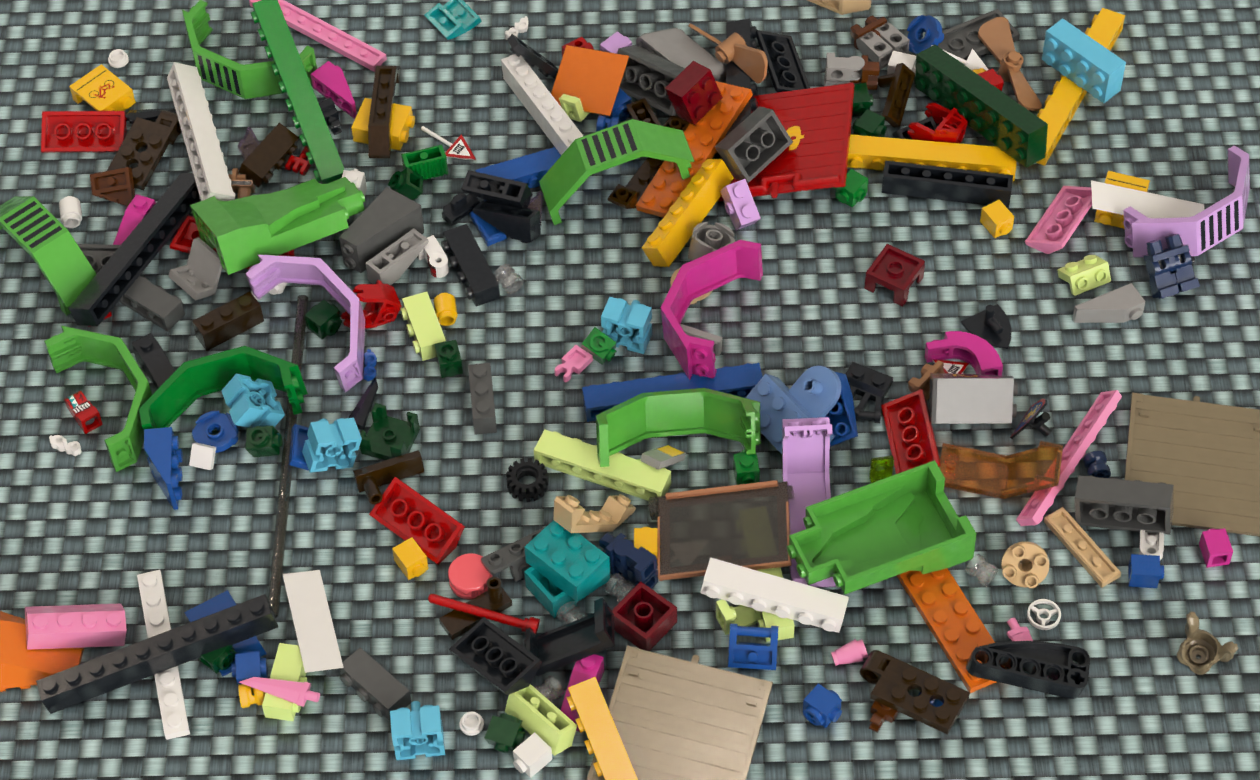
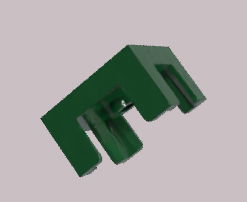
M375 403L371 411L373 423L367 435L364 430L360 434L362 437L360 443L361 454L382 460H389L408 454L420 430L418 415L407 412V421L392 418L387 415L385 405Z

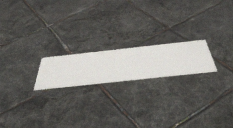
M1091 180L1092 209L1124 215L1123 210L1131 206L1146 217L1153 219L1192 217L1205 210L1204 204Z
M320 570L283 574L305 673L344 668Z

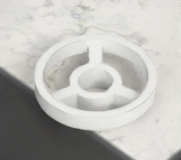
M1039 599L1032 602L1028 607L1027 618L1035 628L1050 630L1059 624L1061 611L1053 601ZM1037 604H1048L1055 609L1049 611L1045 608L1037 609L1034 606ZM1030 610H1032L1033 613L1036 615V620L1041 625L1037 624L1032 620L1030 616ZM1058 613L1057 621L1045 626V624L1050 622L1051 617ZM1045 614L1048 618L1043 619L1039 615Z

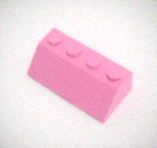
M122 604L25 607L27 650L125 645L127 629L125 610Z

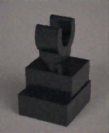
M332 98L319 102L327 126H330L334 135L341 133L338 111Z

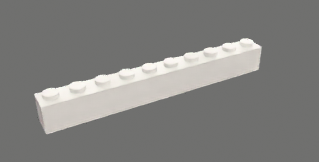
M174 62L167 80L200 199L202 201L215 196L218 201L234 200L235 193L231 186V179L228 176L227 166L223 159L224 155L221 152L220 141L216 135V127L212 121V114L209 111V103L205 97V89L202 87L198 69L195 66Z

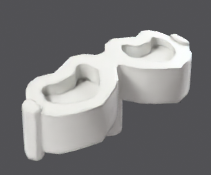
M528 17L521 18L520 22L514 24V27L505 31V39L507 40L511 34L518 38V33L527 32Z
M49 436L53 449H58L60 452L66 451L67 454H72L73 456L82 453L79 442L67 443V439L63 436Z

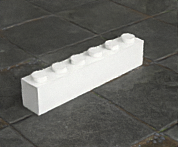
M711 557L701 588V594L707 595L710 598L722 599L735 605H743L756 611H764L777 615L780 618L792 619L805 625H813L826 631L837 633L840 632L849 600L848 596Z

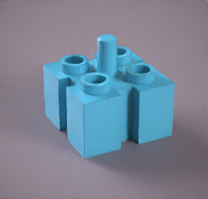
M609 297L601 315V328H604L602 332L616 342V347L619 348L622 345L626 346L629 351L644 354L652 336V323H650L652 307L640 304L638 300H633L631 305H628L624 299Z
M236 373L221 390L226 405L231 408L229 412L234 425L247 428L250 426L275 427L285 416L280 402L274 399L277 394L271 381L263 379L252 381L250 376Z
M325 418L316 422H310L307 433L308 440H305L302 450L309 472L327 471L328 467L335 466L336 470L353 468L356 459L355 451L359 450L362 440L354 418H340L335 420L333 424H329Z
M419 701L411 702V712L406 707L390 711L391 733L396 760L414 759L416 755L423 754L426 757L445 755L443 725L439 705H424L421 707Z

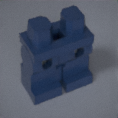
M1179 234L1165 237L1168 247L1165 249L1162 248L1161 240H1153L1146 243L1148 254L1143 256L1150 276L1149 284L1153 298L1163 299L1179 292L1200 287L1198 278H1195L1189 247L1188 245H1183Z
M607 532L599 540V546L603 548L602 551L610 559V574L614 575L616 573L618 578L629 580L635 586L641 581L652 589L658 583V570H656L657 556L642 546L639 549L635 548L633 543L626 539V536L622 533L615 537Z

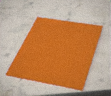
M566 45L551 91L552 96L560 106L559 98L563 94L580 98L584 112L610 116L629 56Z

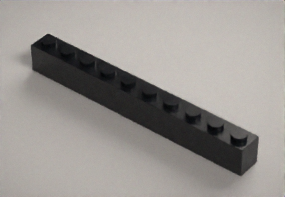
M181 173L71 304L68 309L77 325L99 326L192 212L190 205L201 201L193 173Z
M264 594L36 681L40 699L49 713L52 714L201 657L200 655L228 645L231 646L278 628L273 608Z

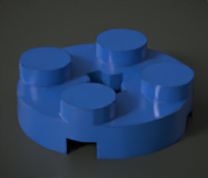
M930 15L916 17L907 28V31H909L908 39H910L909 51L914 54L932 45L938 46L944 39L940 22Z
M219 411L207 412L197 419V425L192 430L194 441L216 447L215 454L227 450L238 442V426L234 425L229 413L224 414L219 413ZM213 429H216L217 431H220V432H219L218 434H216V435H211V434H213V433H212V430H213Z

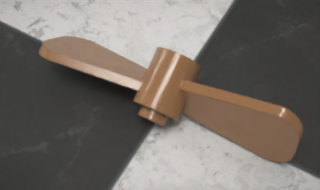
M996 17L984 23L978 31V38L1000 63L998 75L1003 78V81L1011 82L1017 102L1030 111H1039L1042 104L1020 71L1023 64V56L1015 51L1009 21L1005 17Z
M690 23L688 25L695 32L718 45L715 47V56L721 63L728 64L733 61L756 83H761L766 78L768 66L766 54L762 50L748 47L738 33L734 32L721 42Z

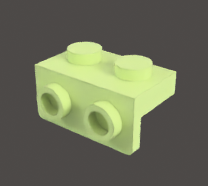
M1087 255L1083 260L1067 263L1065 267L1057 269L1058 277L1070 284L1071 294L1074 296L1111 282L1108 262L1096 255Z

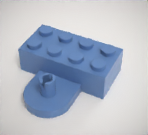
M813 366L807 369L789 389L778 377L765 373L746 398L760 402V432L782 454V419L825 417L839 400L841 381L832 369L824 366ZM832 433V435L830 436V442H831V441L834 439V437H835V435H834L833 433Z

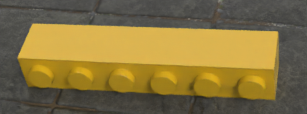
M706 159L702 163L701 168L691 178L687 187L680 193L678 199L669 208V211L658 223L653 233L647 238L642 249L653 266L670 267L691 238L694 227L702 223L720 198V191L733 180L734 177L723 159Z
M596 677L569 687L570 696L566 698L571 711L576 710L579 718L575 719L580 733L585 731L588 740L584 741L589 755L594 753L597 762L593 763L598 777L603 776L604 780H638Z

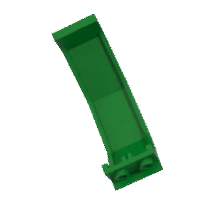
M241 346L184 362L139 408L143 430L169 427L197 398L221 391L236 373L250 376L252 381L257 379L271 381L275 389L287 393L294 415L303 413L301 404L305 403L303 395L308 393L298 365L256 349Z

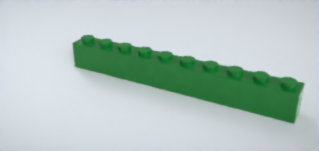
M261 0L252 3L254 11L251 12L253 22L254 24L258 23L260 29H257L261 41L265 40L267 44L264 47L268 59L272 58L274 64H271L274 75H279L281 81L278 82L282 94L286 93L288 98L285 99L289 111L293 110L295 115L292 117L295 128H300L302 133L299 135L302 146H307L309 151L306 153L310 165L314 164L316 170L313 171L317 182H321V184H328L341 179L345 170L278 0Z

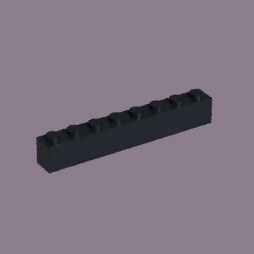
M750 18L726 22V39L736 32L744 39L748 47L758 49L755 40L757 38L756 26H752ZM733 61L726 64V83L751 89L753 95L726 136L758 108L757 99L755 98V96H758V89L755 81Z

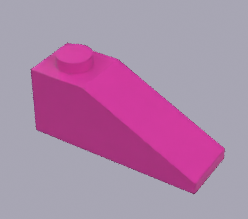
M327 61L311 73L312 86L327 99L332 98L336 106L355 119L357 116L356 105L343 70L339 66H335L330 61Z
M135 195L125 210L113 245H121L156 204L154 199Z
M593 654L576 661L561 711L575 724H577L575 719L579 718L576 710L571 711L566 698L570 696L568 688L593 677H596L599 684L604 674L603 656Z

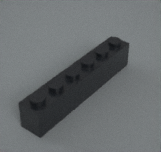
M885 161L882 193L979 205H989L1000 199L1009 208L1013 175Z

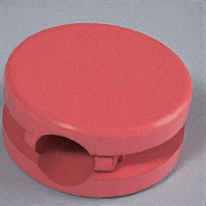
M473 553L464 554L457 557L450 564L448 569L449 584L453 593L458 597L472 600L488 591L487 580L492 575H490L481 562L483 556Z

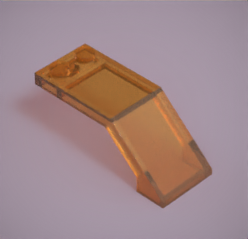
M1040 441L1038 448L1005 456L943 443L940 454L941 465L939 468L945 477L944 487L1006 499L1058 486L1063 445Z

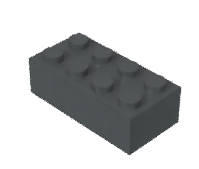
M637 45L618 48V54L629 56L620 88L626 94L638 100L645 98L648 104L671 116L677 115L665 88L685 68Z
M1078 475L1075 493L1076 522L1080 526L1139 532L1140 530H1145L1148 533L1159 534L1161 532L1170 535L1174 512L1173 485L1162 482L1150 483L1140 480L1130 481Z

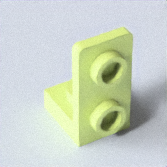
M563 94L559 98L562 109L572 120L582 122L590 113L584 112L580 98Z
M722 599L716 601V619L725 635L730 634V623L748 627L758 623V619H761L760 613H755L753 608L743 605L729 606Z

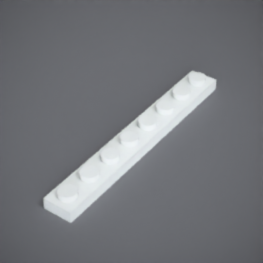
M160 570L138 574L137 578L147 636L150 638L171 630L163 579ZM176 666L154 675L166 740L190 734L179 668Z

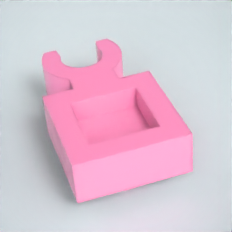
M575 345L562 357V364L556 366L554 370L555 376L557 377L560 373H566L563 376V380L565 383L568 382L573 372L579 375L593 361V355Z

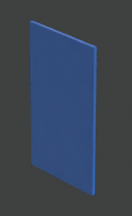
M227 590L184 613L188 620L192 622L235 606L236 603ZM256 636L232 645L237 654L244 651H260L261 657L266 655ZM230 666L226 670L220 669L219 672L223 677L231 673L232 668Z

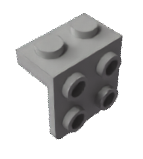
M195 238L192 242L187 265L171 269L168 277L194 300L215 295L222 271L218 253L200 238Z

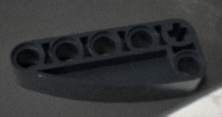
M1008 641L976 647L967 660L966 669L975 677L1075 699L1082 693L1088 683L1090 656L1085 649L1065 644L1041 641Z

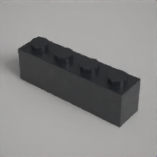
M464 224L444 231V241H441L442 248L445 254L449 253L450 264L453 269H457L459 282L465 284V292L468 299H472L476 307L499 299V284L468 225Z

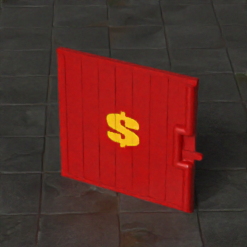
M853 82L755 96L758 107L773 109L793 143L747 183L752 197L771 195L774 199L781 193L846 187L855 88ZM733 178V180L731 181L730 184L735 183V182L740 181V180H737V179ZM722 195L718 199V202L724 201Z

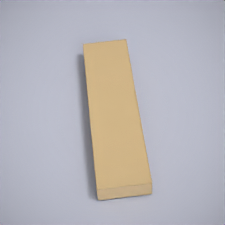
M1064 507L1044 517V523L1101 588L1121 577L1120 570Z

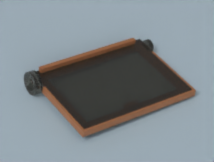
M774 480L665 493V496L649 497L650 517L652 520H658L659 581L705 576L710 557L753 570L792 566L787 546L789 545L790 535L789 499H794L793 486L788 485L787 481L778 482Z

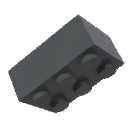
M759 106L721 140L715 148L734 178L737 180L746 179V182L749 183L791 145L793 141L773 109Z

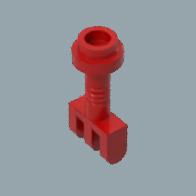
M307 146L304 147L299 157L290 156L285 169H292L295 173H298L300 170L301 175H306L311 167L306 153L309 152Z

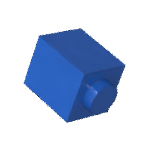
M1131 554L1128 564V586L1157 588L1159 580L1164 578V565H1160V556Z

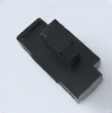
M457 194L450 203L443 207L442 218L451 226L455 225L459 220L472 212L473 208L480 203V200L472 194Z

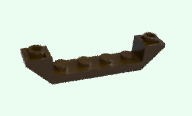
M376 66L368 124L369 158H390L392 145L390 128L396 83H399L400 66Z
M670 116L663 126L683 130L684 132L690 123L676 116ZM647 157L626 186L620 184L616 186L608 197V201L625 209L636 208L635 205L664 160Z

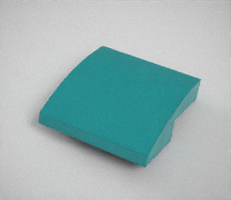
M449 0L443 6L438 3L424 14L447 40L466 33L482 22L481 18L463 0Z

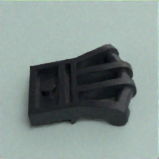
M852 362L845 374L853 398L855 394L863 397L859 405L854 409L856 421L870 420L874 421V423H880L881 403L893 383V377ZM870 400L875 401V412L864 411Z

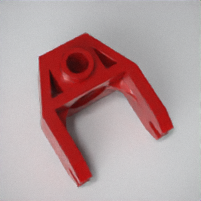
M928 103L925 115L927 117L932 116L934 121L939 124L935 131L918 122L910 123V129L907 131V134L913 140L960 144L964 140L968 121L958 113L956 108L949 110L937 103Z
M377 280L376 284H359L353 289V293H358L356 296L360 301L367 302L363 310L365 328H374L395 321L402 306L393 286L383 284L380 280ZM345 311L342 313L341 319H345L343 325L350 328V315Z

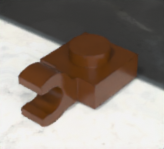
M875 701L871 706L870 712L873 715L870 719L869 729L878 733L884 721L892 723L899 712Z

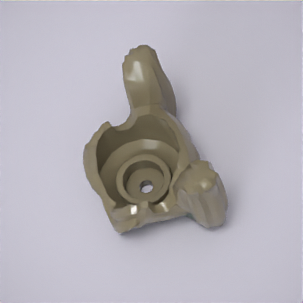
M1189 612L1186 615L1187 623L1185 625L1187 638L1181 643L1177 652V658L1180 663L1188 666L1195 674L1203 675L1218 661L1228 662L1233 659L1238 647L1232 641L1221 645L1212 634L1199 629V618L1195 612Z

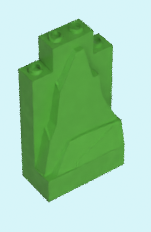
M346 177L328 184H319L314 178L273 193L252 195L230 201H218L213 196L190 206L201 240L212 249L216 248L222 268L230 275L260 263L258 255L278 256L349 228L347 222L349 217L365 210L363 205L365 197L363 192L358 190L355 184L351 183Z
M934 460L806 507V516L803 518L806 529L789 535L787 551L790 558L796 560L798 574L801 578H805L808 585L833 577L835 585L841 587L845 595L910 570L921 571L922 574H926L971 560L974 557L976 532L966 515L958 517L944 492L945 477Z

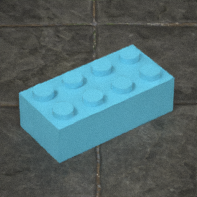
M1063 18L1046 30L1042 60L1047 65L1052 66L1063 76L1069 78L1077 86L1083 88L1103 103L1121 91L1126 65L1124 60Z

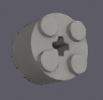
M708 222L699 223L694 227L688 259L693 261L734 243L733 231L726 225L715 222V225H708Z

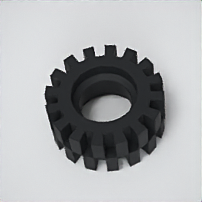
M524 458L520 459L521 463H518L517 460L513 462L514 467L510 465L509 471L506 473L507 488L514 499L518 497L521 502H523L524 498H526V502H530V498L536 501L538 500V495L542 498L544 491L547 492L548 474L544 464L540 465L538 460H535L533 463L532 458H528V462H525ZM524 476H533L536 478V481L531 484H521L519 479Z

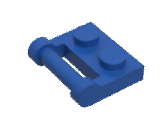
M730 623L728 667L776 670L779 626H771V628L746 627ZM737 636L769 637L771 640L770 644L737 642Z

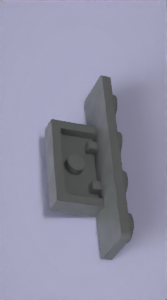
M544 528L482 557V564L490 575L510 567L511 575L515 581L525 578L524 571L532 566L526 563L524 546Z

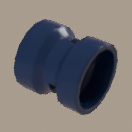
M1093 451L1084 456L1083 462L1088 469V476L1109 478L1111 476L1110 468L1106 465L1107 458L1104 452Z

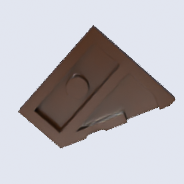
M126 167L90 174L92 195L125 206H129L135 197L132 168Z

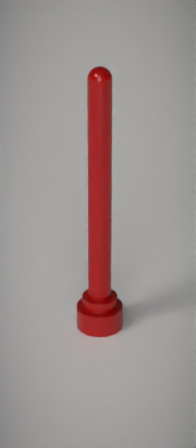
M430 594L428 596L430 603L522 629V632H526V629L531 627L534 633L537 634L540 623L538 618L520 619L440 595Z

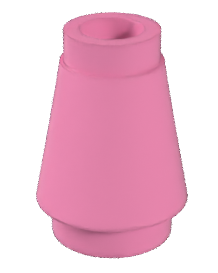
M854 639L831 652L835 666L863 662V659L868 658L862 639L858 641Z

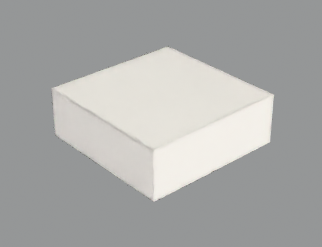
M193 443L189 466L212 470L216 447Z

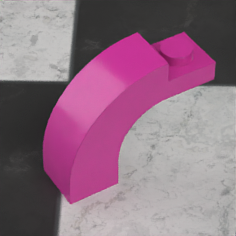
M962 331L945 332L943 340L926 342L924 356L927 363L933 362L934 359H960L970 363L976 374L1002 375L1003 364L999 354L990 343L977 335Z

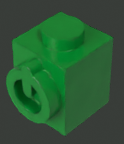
M850 169L846 176V187H833L836 190L835 198L853 207L858 201L861 202L865 198L868 190V178Z
M596 327L593 328L581 345L583 350L593 355V359L602 365L606 360L610 362L617 352L615 350L616 342Z
M742 450V452L733 454V472L736 485L759 482L760 469L757 453L747 455L745 450Z

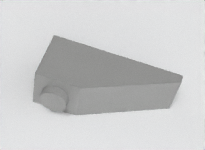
M413 228L365 263L368 281L372 284H376L377 280H380L383 284L392 285L428 244V239Z
M1130 283L1076 305L1072 320L1074 323H1124L1129 320H1136L1143 315L1146 301L1133 284Z

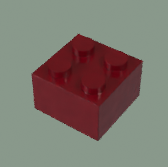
M692 61L665 88L677 116L693 125L701 120L723 98L711 70L695 61Z
M641 581L612 610L614 614V631L639 649L650 651L677 623V607Z

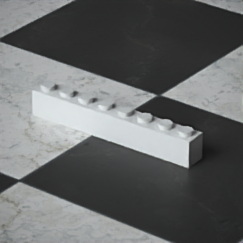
M514 54L501 59L503 79L562 155L575 139L583 137L582 133L521 55L518 57Z

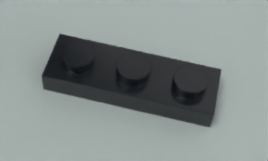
M511 34L507 39L511 45L510 50L518 57L520 55L525 57L524 60L530 66L534 67L536 65L539 67L538 70L544 76L548 77L550 75L556 79L558 68L555 64Z

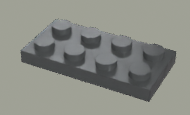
M996 9L942 31L944 39L938 44V47L966 61L972 49L978 56L989 53L990 51L978 38V31L984 23L996 17H1004V15ZM1009 22L1013 42L1018 41L1020 34Z

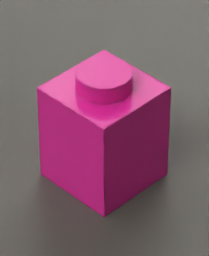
M1212 528L1203 531L1199 547L1206 567L1229 565L1233 549L1226 529Z

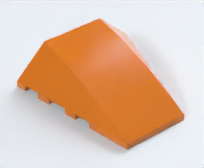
M0 611V692H4L8 688H31V685H37V680L79 665L84 648L27 650L25 619Z

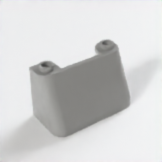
M670 28L644 33L636 39L637 46L683 68H686L692 61H695L709 68L715 81L726 83V65L712 56L681 29Z

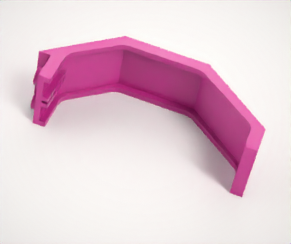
M738 240L681 266L661 306L664 340L689 380L692 374L714 378L717 373L714 365L716 361L715 354L713 353L714 341L685 334L680 326L691 301L738 278L760 281L763 276L760 243Z

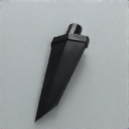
M176 109L129 110V113H126V121H130V124H133L136 117L146 120L157 119L163 110L176 113Z
M376 377L348 417L354 418L358 430L364 429L366 426V421L378 390Z

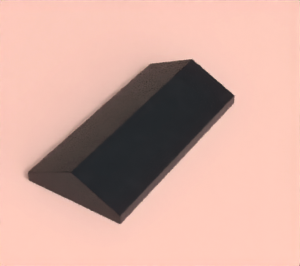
M756 30L760 49L767 56V68L775 91L778 93L809 89L810 86L792 37Z
M485 617L449 648L454 655L505 695L529 687L542 664L539 658Z

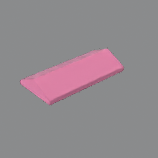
M1063 186L1026 239V245L1045 254L1062 249L1092 206L1091 187Z

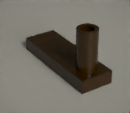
M904 63L897 64L893 74L878 77L880 88L890 87L882 116L894 128L901 125L915 73Z
M417 450L354 470L353 472L359 493L365 491L371 504H378L383 498L379 486L391 483L394 477L401 480L423 473L424 467L421 454Z
M491 577L487 580L488 591L467 602L468 604L499 613L512 606V600L501 587V581L497 577ZM453 610L440 617L439 622L453 640L469 631L482 617Z

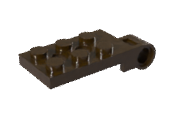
M163 110L156 122L136 117L107 171L126 168L133 163H138V166L132 169L134 188L144 191L168 145H173L178 135L182 133L177 113ZM147 147L146 151L137 152L139 148Z
M878 650L871 651L860 669V675L866 681L876 684L871 692L870 699L947 735L970 695V692ZM911 689L919 690L921 694L919 696L914 697L909 695L908 691ZM938 699L942 701L943 705L935 707L931 705L930 701Z

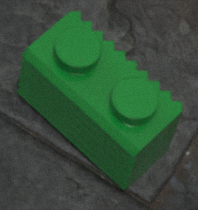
M442 144L401 154L403 170L408 167L423 176V180L448 174L447 157Z

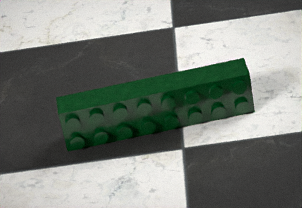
M933 45L916 54L915 87L919 91L949 110L956 108L958 113L968 121V126L1026 168L1045 158L1048 129L1046 122L937 45Z

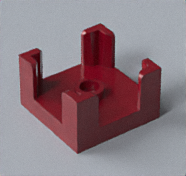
M886 244L866 272L864 289L874 293L876 283L894 291L893 302L903 307L908 300L909 288L916 280V283L919 284L924 277L925 261Z

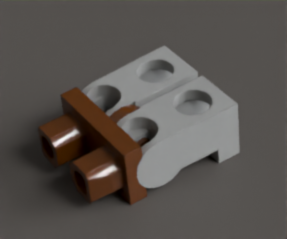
M872 15L866 19L865 27L862 28L860 25L855 24L850 28V35L854 39V47L862 54L868 55L871 61L879 62L880 70L888 66L893 51L909 54L910 39L892 24L887 23L885 17L877 19Z
M827 53L824 86L853 82L854 84L866 83L868 90H877L880 72L879 62L868 61V55H862V58L859 56L845 58L835 57V53Z

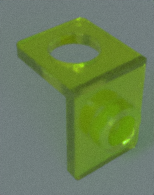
M893 456L871 459L869 471L871 483L893 476Z

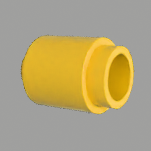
M440 293L433 300L435 313L440 325L450 326L456 322L458 316L455 297L449 293Z

